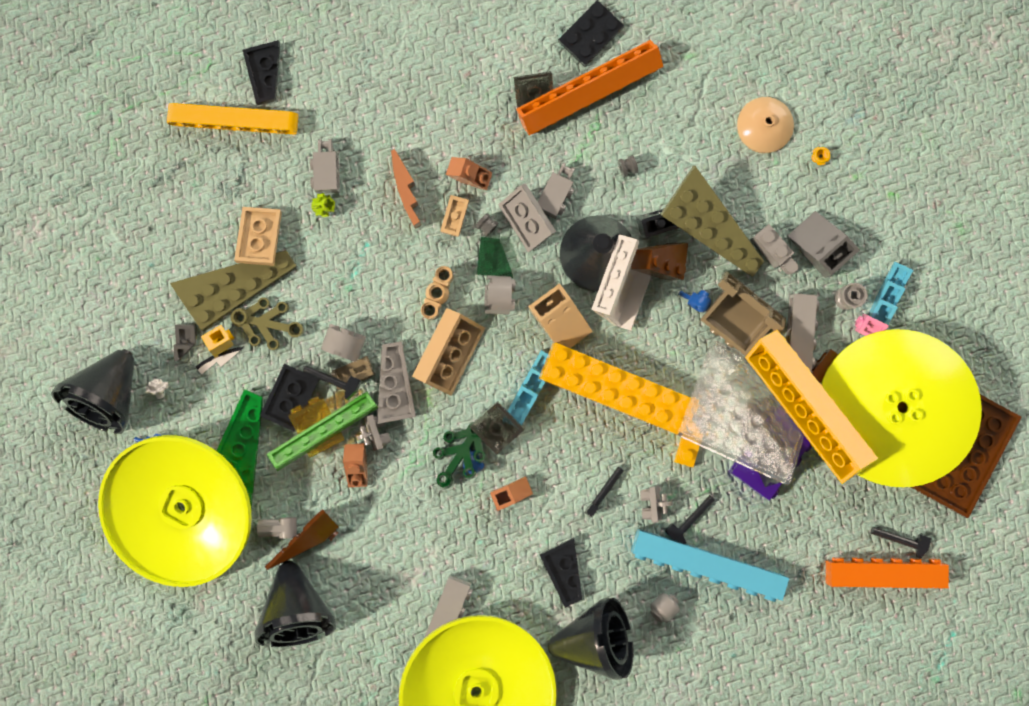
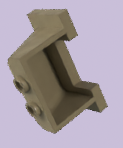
M726 271L718 283V286L723 291L702 316L701 321L710 327V331L714 335H720L725 339V343L729 347H735L746 356L771 328L781 333L785 327L786 318Z

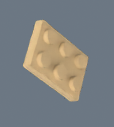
M242 207L234 259L236 263L274 266L282 215L280 209Z

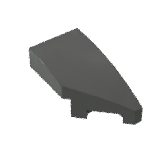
M196 324L175 325L176 344L173 345L174 361L180 360L196 344Z

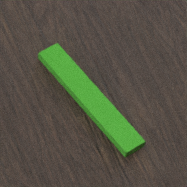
M365 392L267 453V456L278 472L378 409L369 393Z

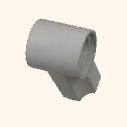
M297 517L258 520V537L294 538L297 535Z

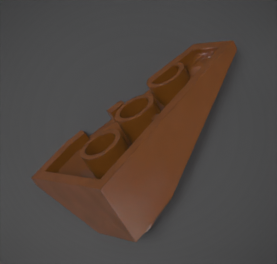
M322 509L303 527V531L297 534L288 543V546L284 547L265 568L270 570L324 543L327 539L332 541L339 534L337 531L339 526Z

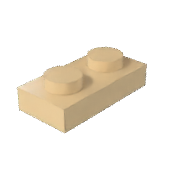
M450 195L440 230L441 233L459 237L469 200Z

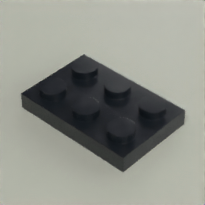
M596 0L558 39V43L586 67L624 28V24Z
M284 364L260 416L296 432L320 379Z

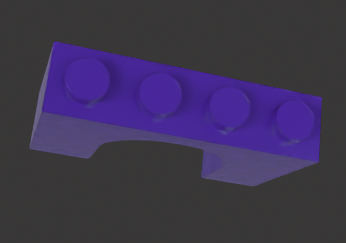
M772 410L765 421L770 432L781 440L785 449L784 461L789 472H791L794 467L799 466L802 461V455L812 448V444L793 421L778 410ZM740 456L728 471L769 501L778 495L780 491L778 488L782 483H786L791 476L790 474L781 483L765 487L756 466Z

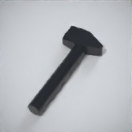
M307 365L303 369L304 373L345 390L346 400H349L358 392L362 382L360 379L350 376L346 383Z
M620 467L616 468L592 503L585 509L584 513L590 518L594 516L598 506L624 472L623 469Z
M709 495L679 528L671 523L665 532L673 540L686 544L687 542L683 534L708 509L715 499Z
M872 527L870 532L875 536L914 548L916 558L919 559L929 550L932 539L919 534L917 540L914 541L876 527Z

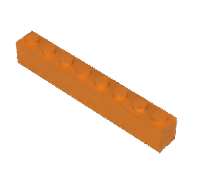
M649 40L520 106L516 111L523 128L529 136L538 133L541 129L573 115L574 112L606 98L607 95L639 81L648 74L656 72L664 67L659 47Z

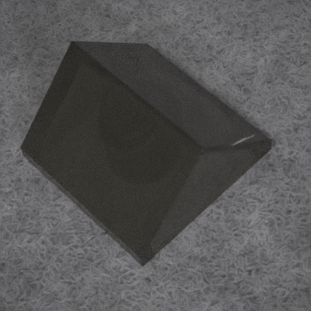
M551 71L513 77L517 108L553 90Z
M499 401L486 408L470 426L496 455L525 430Z

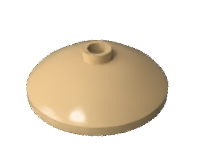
M759 97L750 101L743 107L737 119V132L741 141L749 149L758 153H772L780 150L788 143L794 130V120L789 108L783 102L771 97ZM766 119H770L771 124H767Z

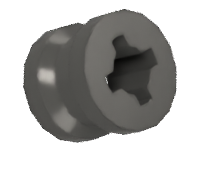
M633 155L628 156L625 160H618L619 170L623 178L628 177L631 173H638L637 162Z
M486 213L477 222L475 228L482 230L483 235L488 237L499 223L493 221L490 215Z

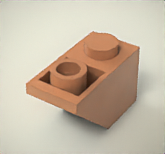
M451 157L446 175L458 182L487 190L492 172L467 158Z
M364 443L345 444L343 464L348 487H368L367 456Z
M525 476L490 491L497 511L531 496L533 492Z

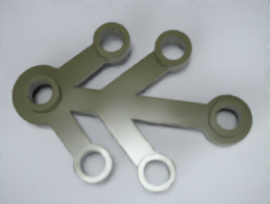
M260 298L256 304L246 310L237 308L232 312L231 322L235 326L243 328L252 346H259L262 339L260 336L255 335L249 324L257 325L267 341L268 348L274 351L279 349L280 342L274 339L268 328L288 332L294 338H299L304 333V327L298 322L284 324L270 320L280 313L288 312L289 306L285 302H279L276 307L258 318L252 315L260 309L265 310L270 307V301L267 298ZM263 300L267 301V305L265 307L261 306V302ZM282 304L285 305L284 311H280L279 309L280 305ZM241 314H243L244 316L243 321L238 320V317ZM295 327H299L300 329L299 333L295 334L293 331ZM254 337L258 338V342L256 344H253L252 339ZM273 341L277 343L275 348L271 347V342Z

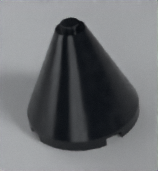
M589 216L577 221L567 230L560 245V263L565 275L576 286L587 291L598 292L618 236L623 235L632 238L631 234L620 222L607 216Z
M126 349L117 350L58 383L51 392L52 398L58 404L62 400L67 405L64 410L84 423L105 432L112 428L115 429L114 434H122L128 426L134 370L133 354Z
M288 560L278 566L254 632L255 642L261 646H264V641L271 642V647H288L318 640L317 635L325 632V636L333 633L336 630L335 618L299 565L293 563L292 560Z
M603 598L555 634L548 642V651L553 657L613 680L627 678L633 666L634 646L633 642H628L626 630H631L624 608L616 598Z

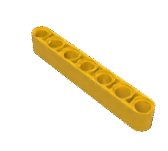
M169 103L167 124L178 127L294 135L297 134L299 114L290 111Z

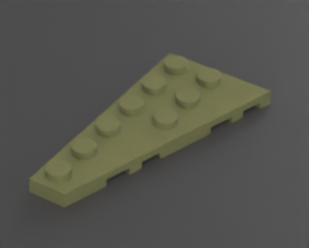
M693 165L660 215L748 275L754 277L764 260L700 171Z
M285 250L276 253L274 266L239 263L170 284L199 328L204 331L298 266L288 251Z

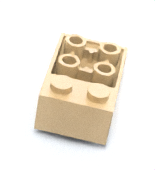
M560 283L528 306L530 312L553 343L556 342L571 348L593 332Z

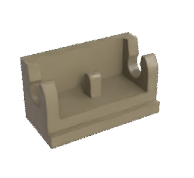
M368 356L357 360V362L354 361L332 370L331 375L347 383L350 376L363 381L375 376V372Z

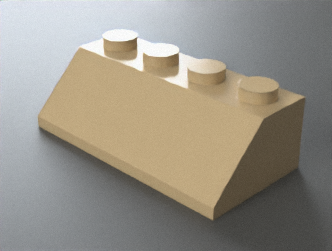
M446 308L412 377L452 396L485 327L458 312Z

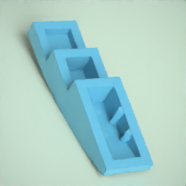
M894 261L868 316L887 325L890 323L898 308L896 305L906 289L904 287L913 269Z
M543 350L540 351L503 418L519 428L522 426L545 384V381L538 379L548 356V353Z

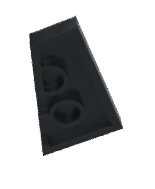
M277 40L243 49L256 104L262 105L276 101L280 41Z
M573 537L539 554L565 608L582 600L575 540Z

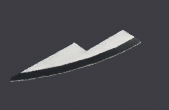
M243 347L225 350L216 359L214 356H211L198 364L196 368L203 374L216 362L222 367L241 351Z

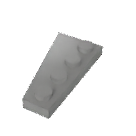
M402 341L381 346L377 424L416 417Z

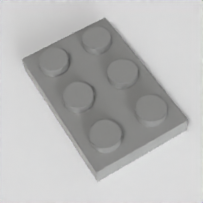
M526 183L520 185L498 204L528 252L533 251L556 232Z

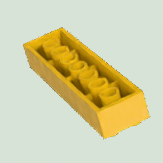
M778 330L764 336L755 344L745 358L841 484L859 474L878 459L874 451L863 440L860 433L852 426L848 418L835 404V401L827 394L823 386L816 380L809 368L805 366L798 357V354L791 348Z
M556 342L552 343L538 378L682 437L686 435L699 402Z

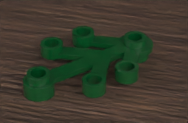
M475 421L470 423L466 430L455 433L447 431L444 433L443 439L449 444L454 443L458 439L466 438V440L460 445L445 449L437 447L433 450V456L438 460L456 454L445 472L437 476L436 482L440 487L448 489L452 486V475L462 459L465 466L463 470L464 477L467 479L475 477L476 471L473 469L470 447L473 442L476 449L473 456L474 459L479 463H483L487 458L482 445V438L486 432L482 423ZM478 428V432L474 434L473 429ZM449 435H452L451 440H447ZM438 451H442L440 456H437ZM482 453L483 457L477 459V456ZM468 470H472V474L470 476H467ZM446 476V481L442 483V477Z

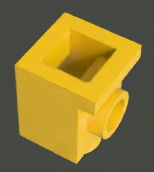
M222 325L201 336L215 359L219 357L220 353L234 346L232 342L235 339L229 329L225 331Z

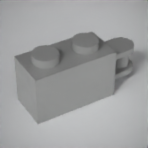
M318 139V152H313V158H310V168L313 170V177L310 179L311 188L317 194L340 193L339 156L336 151H333L332 139H328V141ZM323 149H328L329 152H323Z
M564 162L558 174L552 172L538 200V204L543 212L554 219L558 215L562 216L566 208L564 202L566 198L570 199L574 192V188H572L573 182L570 179L575 168L572 167L571 169L565 166L566 163ZM561 174L568 175L567 179L562 177Z
M770 224L750 239L753 245L774 268L779 266L788 275L798 270V264L791 257L794 252Z

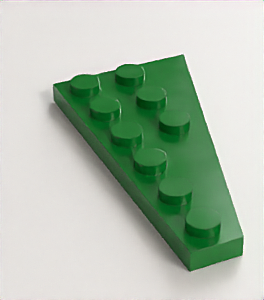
M244 389L216 451L233 466L242 479L249 496L252 511L263 397Z

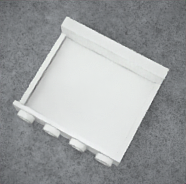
M619 235L592 310L614 326L632 331L651 275L631 270V264L638 249L639 241Z

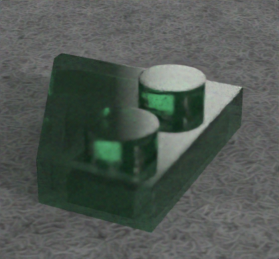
M481 237L477 275L511 276V279H513V274L500 239Z

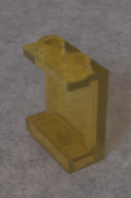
M316 396L308 401V405L304 407L298 405L290 410L291 413L288 414V417L297 434L331 414L323 397L319 399ZM340 432L307 454L311 458L345 439Z

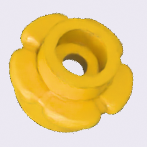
M825 147L815 148L811 156L812 161L820 166L825 165L830 160L829 150Z

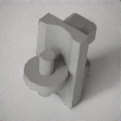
M373 415L363 418L366 427H360L362 435L357 436L358 440L363 439L365 446L372 443L374 451L382 449L383 446L391 442L388 432L379 435L377 428L384 426L385 423L377 424V416L373 417Z
M652 486L640 491L641 501H650L651 508H642V519L652 520V523L661 521L662 514L668 513L667 506H672L673 501H667L666 494H661L660 501L659 486Z

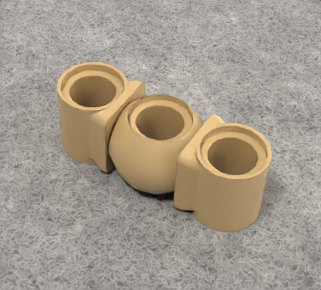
M441 266L436 270L433 282L426 288V298L421 307V314L427 320H435L439 316L442 304L449 298L450 283L453 281L454 276L451 269L447 266ZM441 272H449V278L441 280L439 278ZM441 289L443 292L442 296L434 298L432 296L433 291ZM429 306L435 307V313L432 316L425 314V310Z

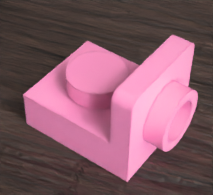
M863 314L855 322V331L867 336L875 332L885 331L889 325Z

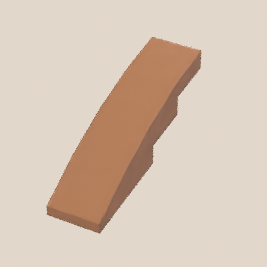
M393 149L391 154L397 189L404 208L416 229L422 224L413 211V208L418 206V202L410 191V188L414 187L415 183L396 150Z

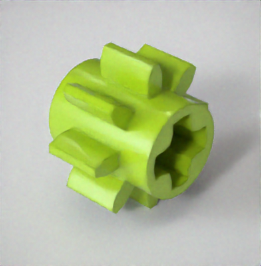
M321 193L317 194V198H312L311 208L316 213V216L329 217V212H334L335 202L331 195Z

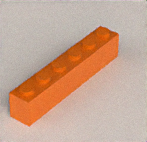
M832 557V560H826V584L831 587L949 588V565L942 563L941 559H929V562H922V559L910 558L909 562H904L901 558H890V561H883L882 558H871V561H864L863 558L853 557L851 561H844L842 557Z

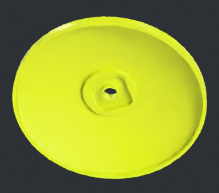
M895 329L864 336L847 346L836 356L826 370L821 382L823 389L835 401L841 412L848 418L852 426L860 433L863 440L878 457V459L857 474L859 477L876 484L890 487H914L933 482L945 476L967 456L973 447L980 429L981 397L972 372L953 349L927 334ZM900 402H905L908 406L905 413L899 412L897 408Z
M162 435L139 441L125 449L114 459L108 467L100 486L98 498L99 517L103 532L110 546L129 568L153 582L173 587H189L209 582L226 572L236 562L247 544L251 530L252 515L250 500L244 483L237 471L220 453L197 440L177 435ZM178 502L184 504L185 511L178 508Z
M467 616L440 626L425 637L416 647L406 663L401 677L398 695L399 706H555V676L543 648L526 630L508 620L494 616ZM480 687L481 693L478 696H472V688Z

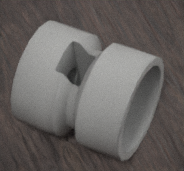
M850 283L839 288L835 293L834 299L840 309L851 310L864 305L868 296L864 286L859 283Z

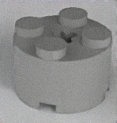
M487 275L486 280L490 281L488 285H485L484 306H488L485 314L509 315L510 311H514L515 299H512V292L515 291L516 286L515 280H511V276Z
M329 324L321 350L357 362L366 336Z

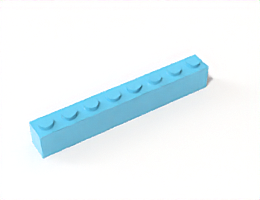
M637 529L631 552L635 554L634 557L646 561V558L654 560L653 563L664 567L665 564L672 566L671 569L678 572L687 570L691 572L690 575L701 578L703 575L709 577L710 582L720 584L722 581L728 583L727 587L739 590V587L746 589L748 594L757 596L758 593L763 594L765 599L776 602V599L783 601L789 578L785 575Z

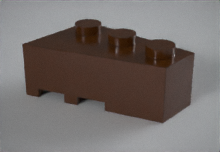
M689 242L666 243L664 245L637 249L631 264V270L663 280H684Z

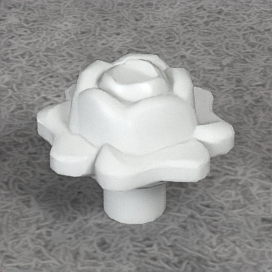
M153 379L148 383L145 392L146 394L156 395L157 399H161L164 397L163 392L168 388L169 383L163 382L161 379Z

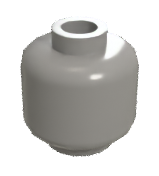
M662 593L651 603L650 613L658 622L668 623L679 613V601L672 594Z

